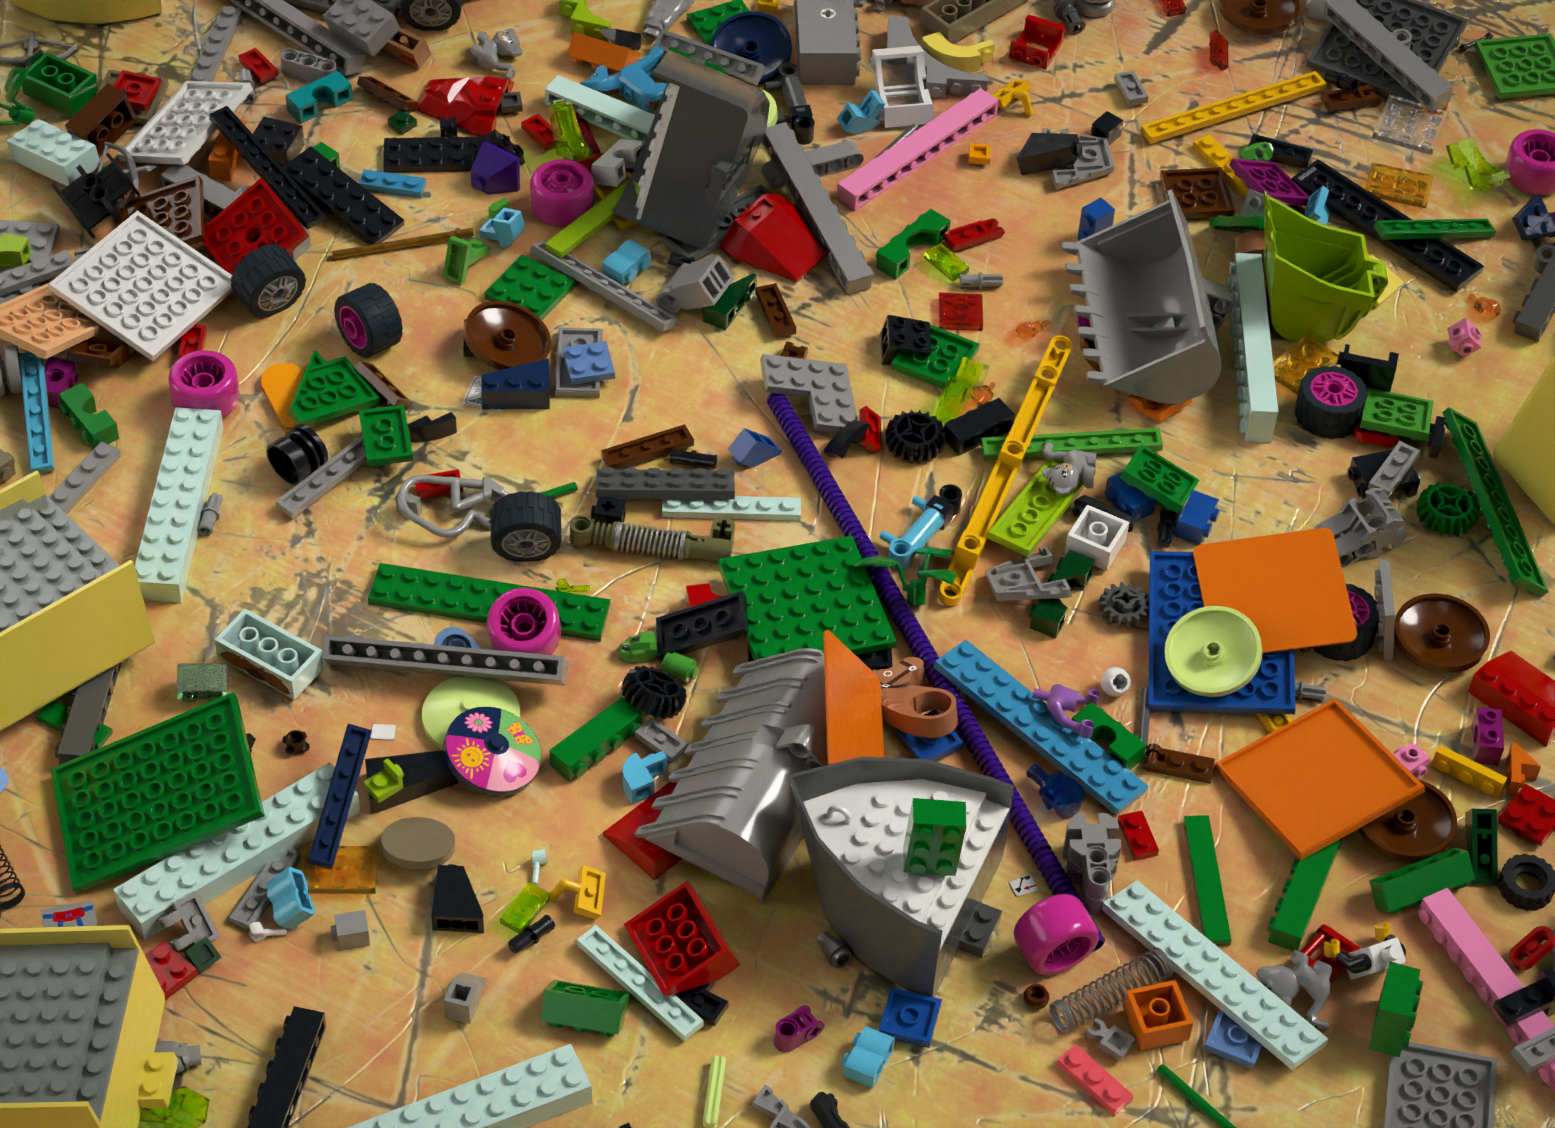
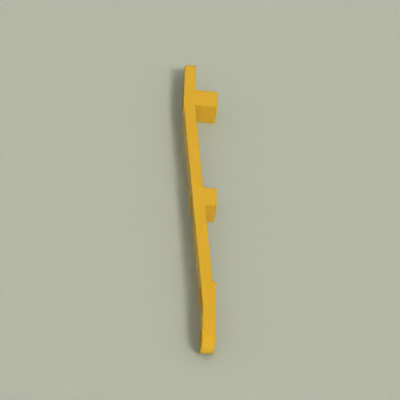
M1057 335L1051 339L966 531L964 530L948 568V570L957 572V577L954 579L953 585L942 581L938 591V599L944 605H957L968 585L988 540V532L996 522L1070 355L1073 344L1066 336ZM1055 345H1063L1066 349H1058ZM1042 374H1049L1052 376V379H1047ZM952 590L956 593V596H948L944 591Z

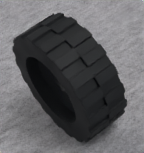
M1517 854L1513 858H1509L1506 864H1504L1498 880V888L1501 891L1502 897L1509 904L1514 905V907L1526 911H1535L1546 907V904L1551 902L1555 892V870H1553V866L1550 863L1548 864L1545 859L1533 854ZM1520 873H1525L1536 877L1540 881L1539 889L1529 891L1521 888L1516 884V876Z

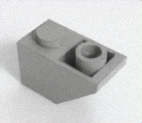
M463 972L454 977L444 999L445 1018L471 1024L487 978Z

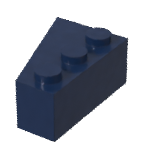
M549 358L482 374V410L550 409Z

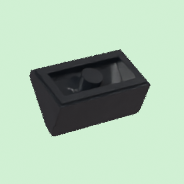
M600 29V33L613 44L634 49L641 48L642 35L640 33L620 29Z

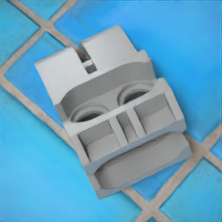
M1371 488L1365 491L1367 498L1358 503L1355 497L1348 500L1340 513L1319 523L1314 528H1328L1333 532L1342 568L1365 556L1367 558H1377L1383 555V547L1392 544L1394 549L1400 546L1407 538V531L1403 528L1405 526L1404 520L1382 488Z
M1086 813L1074 815L1067 823L1063 845V858H1068L1065 874L1068 875L1071 881L1080 884L1082 901L1090 914H1100L1103 912L1101 908L1103 902L1107 900L1111 879L1116 875L1121 851V839H1116L1117 830H1119L1118 821L1107 813H1098V824H1087Z

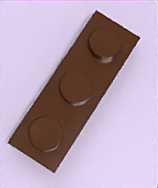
M359 76L357 85L363 87L364 92L379 96V100L385 103L394 104V108L399 111L416 109L418 102L372 76Z
M777 284L755 287V294L775 338L796 334L795 323Z
M359 360L355 369L361 373L367 383L374 386L373 390L377 394L384 396L389 406L404 405V408L408 410L413 402L374 364Z

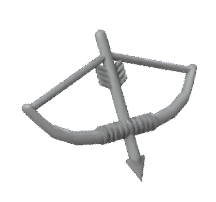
M31 31L27 39L0 45L1 49L24 43V48L28 49L27 56H15L13 58L0 56V62L24 65L23 61L33 55V49L38 47V42L70 48L66 52L54 55L61 59L72 54L77 49V45L34 38L35 32Z
M104 142V150L97 173L102 170L108 148L118 150L125 156L128 169L122 171L125 175L130 176V180L137 190L139 187L138 173L149 172L158 166L146 165L136 168L134 159L126 149L116 144ZM133 189L123 201L117 200L119 208H122L134 199L136 193Z

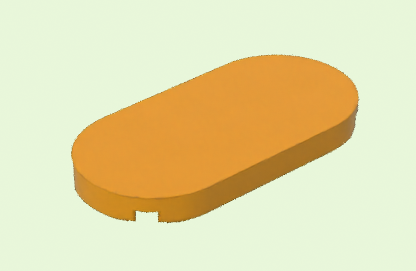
M291 363L275 364L267 368L261 376L262 390L279 423L286 428H293L297 425L289 415V412L305 373L299 366ZM314 424V425H311V426H308V427L313 428V427L316 426L317 424Z

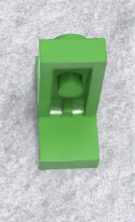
M455 236L450 237L442 277L460 285L465 283L468 266L488 255L491 246L484 244L479 239L465 241Z

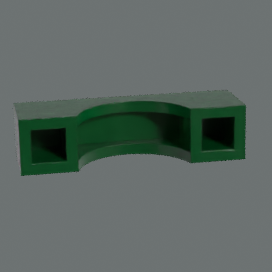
M1069 550L1065 558L1061 557L1056 567L1057 571L1056 573H1051L1048 582L1065 579L1071 591L1084 590L1093 574L1095 559ZM1059 598L1038 599V604L1033 605L1028 617L1031 618L1030 629L1056 639L1065 624L1068 607Z

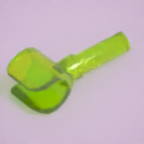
M559 579L556 582L558 585L555 588L556 591L568 593L590 591V585H569L566 579Z

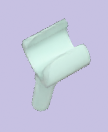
M545 849L532 852L533 885L538 884L539 865L547 864Z

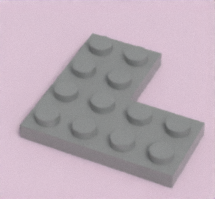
M762 354L760 364L765 391L768 393L808 397L814 430L837 433L853 420L858 421L846 364Z

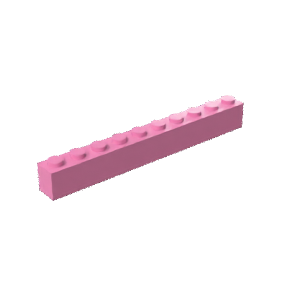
M981 88L969 94L968 97L957 102L953 107L942 112L938 117L927 122L926 125L914 131L905 139L900 140L896 145L885 150L881 155L870 160L860 169L855 170L853 174L842 179L837 185V199L853 211H857L996 117L999 100Z
M1448 888L1422 899L1418 910L1420 920L1430 928L1436 941L1442 944L1448 952L1451 961L1458 965L1465 979L1471 982L1478 991L1480 999L1487 1003L1493 1011L1496 1020L1501 1022L1508 1031L1512 1041L1519 1045L1555 1027L1543 1011L1508 1027L1494 1010V1001L1524 988L1523 984ZM1554 1060L1537 1070L1541 1079L1548 1083L1555 1093Z

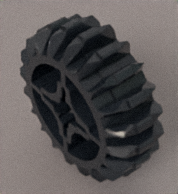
M910 410L909 413L902 411L900 415H895L893 420L889 421L885 430V442L889 452H893L894 457L901 456L902 461L909 460L910 463L918 461L921 464L922 460L929 462L931 458H937L938 453H942L946 443V431L942 421H938L937 416L930 417L929 412L921 413V410L918 412Z
M635 666L634 669H630L622 682L621 690L625 701L631 703V707L637 708L638 712L646 713L647 716L652 715L654 718L661 717L662 719L667 717L673 718L678 716L685 705L687 695L683 684L677 682L676 677H671L670 673H665L661 669L657 670L652 666L650 668Z

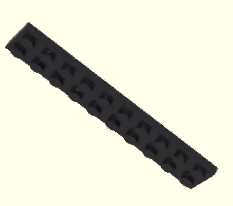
M1319 159L1291 179L1308 196L1313 194L1322 185L1326 187L1329 192L1325 204L1329 210L1455 292H1458L1483 272L1484 265L1442 238L1382 240L1374 228L1376 221L1412 219Z

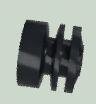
M301 423L295 425L292 430L287 431L284 437L276 439L266 449L268 460L275 472L292 485L299 484L311 472L316 471L329 459L326 446L318 434L307 425Z

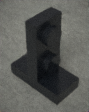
M1550 966L1541 970L1537 982L1494 1001V1010L1508 1027L1541 1011L1547 1017L1554 1015L1555 972Z

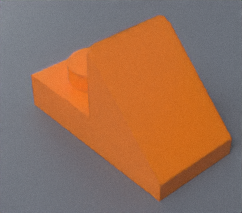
M1511 743L1507 755L1506 796L1515 797L1518 794L1519 788H1523L1525 784V779L1536 780L1541 768L1517 743Z

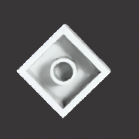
M1087 505L1067 535L1065 554L1072 550L1095 559L1094 566L1107 571L1126 541L1129 522Z

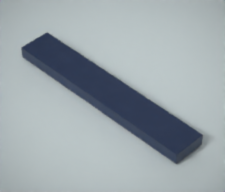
M347 724L308 858V864L329 870L333 868L372 730Z

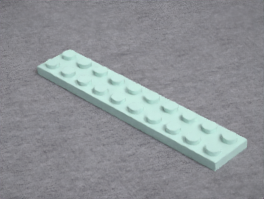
M1138 880L1103 902L1101 910L1149 950L1154 947L1162 949L1170 959L1172 968L1177 974L1291 1070H1294L1326 1046L1328 1042L1326 1036Z

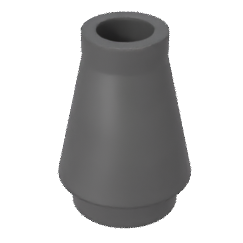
M823 932L818 936L817 943L831 966L842 968L850 962L852 954L849 946L831 936L829 932Z

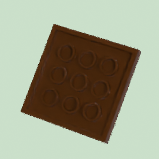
M199 175L141 194L140 196H135L128 204L120 208L121 223L133 213L139 211L189 246L205 241L203 180Z

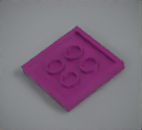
M1234 158L1231 160L1229 166L1235 171L1234 174L1246 183L1247 188L1262 194L1266 191L1270 197L1289 205H1307L1309 196L1291 180L1276 162Z

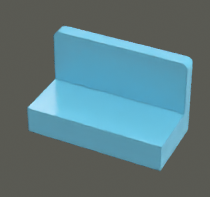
M1322 185L1309 196L1304 216L1325 225L1331 211L1325 204L1329 192L1326 187Z

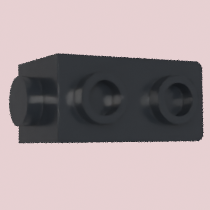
M496 129L476 143L478 152L482 143L487 141L519 157V164L521 166L525 164L523 149L518 144H513L505 134L499 133Z

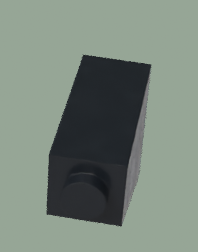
M1031 133L1017 156L1020 172L1022 175L1075 164L1082 153V144L1079 142L1078 134Z
M454 864L438 865L431 913L432 930L484 933V915L464 866Z

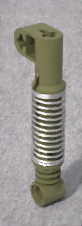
M577 515L570 521L569 538L571 544L578 548L587 547L592 542H594V545L599 543L600 546H603L605 543L606 547L614 551H619L621 547V552H623L625 545L627 553L629 550H631V553H634L635 550L637 554L639 551H642V555L644 552H647V555L652 553V556L657 553L658 557L660 554H663V558L665 555H668V558L672 555L673 559H675V556H678L679 560L694 558L718 562L720 558L732 556L735 523L729 517H718L713 520L710 537L692 535L690 531L679 530L677 533L676 529H674L672 532L670 528L668 531H666V528H663L661 531L660 527L656 530L655 526L652 529L650 526L646 528L645 525L640 527L639 524L635 527L634 523L631 526L627 523L625 526L624 522L614 521L612 524L609 523L608 526H606V523L600 525V522H597L595 525V522L588 516Z

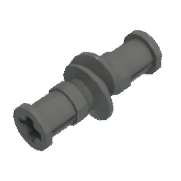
M1053 0L1055 3L1053 7L1055 15L1058 19H1064L1069 26V32L1071 34L1082 32L1086 24L1079 17L1076 9L1077 0Z

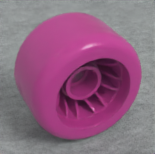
M1533 129L1524 131L1513 139L1504 169L1508 181L1515 188L1532 195H1547L1555 192V133L1547 130Z
M566 159L552 160L539 166L534 171L530 181L531 207L534 214L546 224L567 227L594 206V179L590 171L584 165Z
M208 350L191 352L179 358L169 372V388L174 408L221 410L222 419L236 408L240 396L237 371L232 361L225 355Z
M516 588L498 597L489 610L487 630L494 650L552 655L557 649L561 638L559 614L553 601L544 593L531 588ZM522 630H530L528 632L521 633Z
M1070 894L1054 895L1036 903L1019 918L1013 932L1014 940L1029 966L1035 972L1042 975L1058 974L1076 966L1091 954L1099 939L1098 928L1085 906L1077 897Z

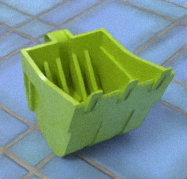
M1265 191L1263 265L1273 327L1284 338L1298 343H1322L1332 339H1342L1355 328L1361 318L1368 315L1387 287L1388 277L1384 262L1368 258L1364 234L1326 226L1311 220L1270 197Z

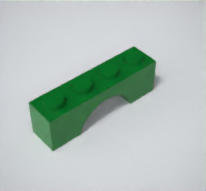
M930 208L926 213L921 214L911 225H907L899 235L894 236L884 247L878 249L876 253V268L896 280L909 269L910 252L908 250L918 245L936 247L944 240V233L950 230L951 220Z

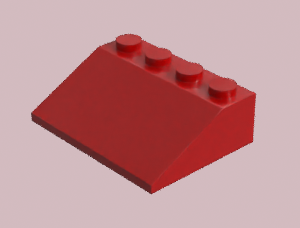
M1513 651L1488 661L1473 675L1468 693L1491 709L1502 710V716L1545 747L1555 739V680Z
M674 782L667 783L603 832L605 838L654 881L683 858L645 840L646 838H637L634 834L639 826L656 822L662 810H655L651 806L656 798L673 793L678 784Z
M688 881L624 923L665 997L720 980L740 966L738 959L702 898Z

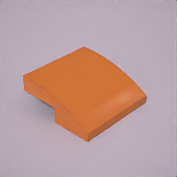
M1132 394L1127 397V401L1145 416L1158 422H1162L1192 403V399L1186 400L1183 404H1164Z

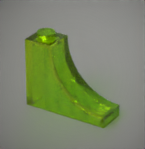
M565 99L553 101V105L547 107L557 155L572 161L592 158V149L587 145L582 136L573 103L566 102Z

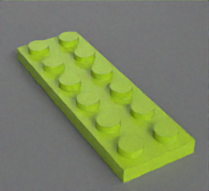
M1048 459L990 529L988 539L1029 557L1085 486L1082 482H1078L1076 488L1070 491L1068 495H1058L1049 486L1041 470L1053 468L1065 463V461Z

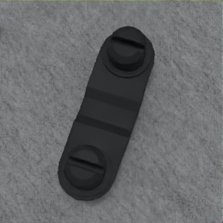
M1087 495L1074 500L1075 507L1072 509V513L1075 517L1078 515L1079 518L1085 507L1089 505L1128 521V532H1132L1133 518L1130 515Z
M818 1092L811 1100L810 1107L823 1128H850L838 1115V1101L834 1098L835 1096L832 1093Z

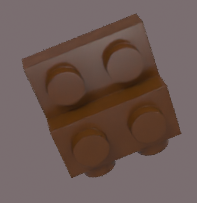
M91 337L68 351V360L76 361L80 365L88 364L97 365L99 368L116 369L128 360V344Z

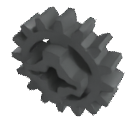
M1120 582L1119 587L1111 584V588H1105L1104 593L1100 596L1099 611L1103 612V618L1109 617V624L1117 622L1118 628L1122 624H1125L1127 629L1130 628V624L1138 627L1139 622H1145L1146 617L1149 616L1148 593H1140L1141 587L1139 586L1134 589L1132 588V583L1128 587L1124 586L1123 582Z

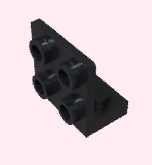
M887 315L880 332L882 364L891 365L893 358L896 357L899 351L924 356L931 355L929 322Z

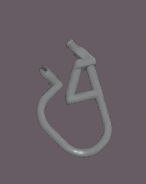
M416 475L407 479L399 489L398 505L402 513L409 520L434 535L455 537L462 534L469 527L473 519L475 523L478 522L486 529H491V519L482 515L481 512L477 513L474 510H470L458 527L441 529L409 509L406 503V494L413 485L417 483H432L451 486V510L453 512H459L491 498V495L501 498L509 493L504 490V487L492 481L489 477L476 480ZM460 487L481 489L480 493L460 501Z

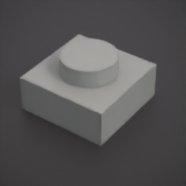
M397 493L395 497L397 512L403 514L398 505ZM407 493L406 503L409 509L420 516L422 512L420 497Z

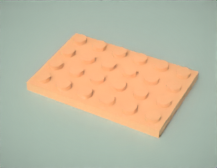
M49 283L0 304V339L9 341L20 349L27 350L42 359H47L107 330L50 291Z

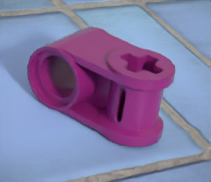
M803 1005L777 1022L774 1046L781 1052H791L805 1042L816 1038L823 1031L825 1025L811 1014V1008L808 1005Z

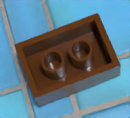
M107 83L65 124L68 133L94 144L100 158L103 154L104 142L114 144L137 121V117L127 95Z

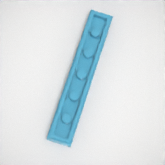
M31 352L19 353L30 472L38 471L39 473L55 471L44 359L37 357Z

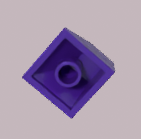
M484 141L470 170L471 186L488 195L519 191V157Z

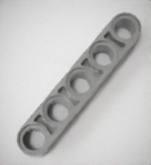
M851 140L804 152L806 158L810 159L815 174H818L820 177L856 168L864 160L857 145ZM772 160L766 162L762 167V173L772 188L786 186Z

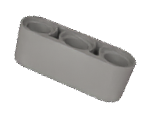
M286 49L280 54L282 73L288 77L312 83L337 71L336 63L331 59L295 49Z

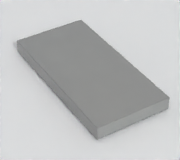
M558 328L555 397L600 398V381L571 385L563 357V347L602 342V329Z

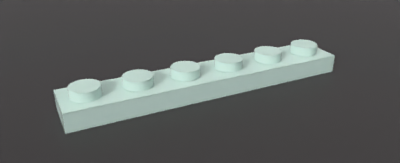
M735 496V499H663L662 518L716 519L725 516L738 520L801 521V498Z
M597 925L577 939V946L684 1042L703 1027V1019L676 995L673 994L665 997L652 974Z

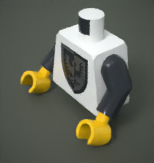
M1383 922V927L1374 925L1376 940L1383 942L1346 953L1345 951H1340V941L1331 939V944L1324 942V955L1328 958H1336V961L1347 969L1350 980L1387 969L1390 961L1398 964L1405 963L1406 949L1399 939L1391 934L1388 922Z

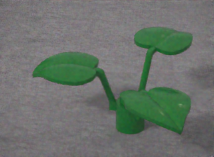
M15 67L9 72L4 86V90L7 92L5 97L7 102H13L16 106L9 107L0 103L1 108L9 110V117L13 120L1 121L0 126H19L20 123L29 126L33 122L34 110L15 100L30 70Z
M925 547L916 550V554L926 555L923 570L916 572L917 575H922L921 580H910L908 585L899 562H896V559L871 556L859 560L854 565V569L862 565L893 566L897 568L903 585V591H907L908 605L915 606L926 604V582L928 577L939 579L953 585L954 579L957 577V572L951 570H927L931 557H946L954 554L952 549Z

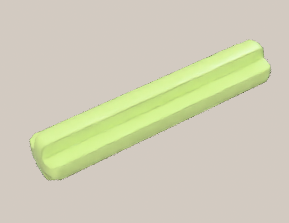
M715 1055L711 1059L703 1116V1126L705 1128L717 1127L726 1059L723 1056Z

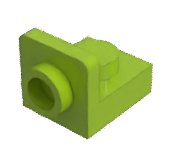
M388 758L383 761V770L363 782L364 788L378 803L403 789L402 777H404V773L398 764H393Z

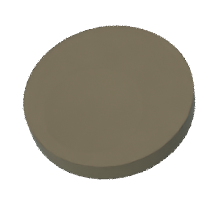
M411 817L398 820L386 827L381 835V852L384 857L394 865L406 869L423 870L437 867L447 862L455 850V836L452 830L442 822L430 818Z

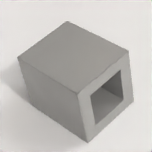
M365 910L334 915L335 925L330 926L332 941H338L339 951L370 946Z

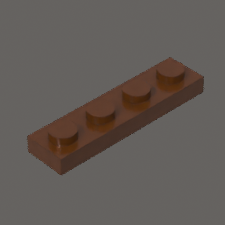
M684 424L601 450V457L607 467L621 469L669 454L672 449L682 450L694 446V439Z

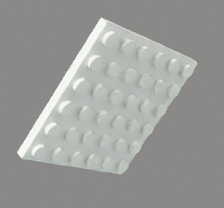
M139 211L133 213L49 283L50 291L151 361L159 357L233 292L231 287L232 275Z

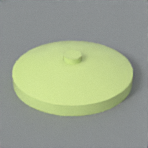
M1207 606L1187 613L1172 627L1165 643V660L1173 679L1185 690L1205 697L1228 695L1244 687L1257 673L1263 654L1261 638L1254 623L1241 612L1224 606Z
M460 676L452 677L437 685L425 699L422 708L423 729L428 739L437 748L443 750L445 734L450 724L458 715L476 707H495L511 712L520 718L518 699L514 692L499 680Z

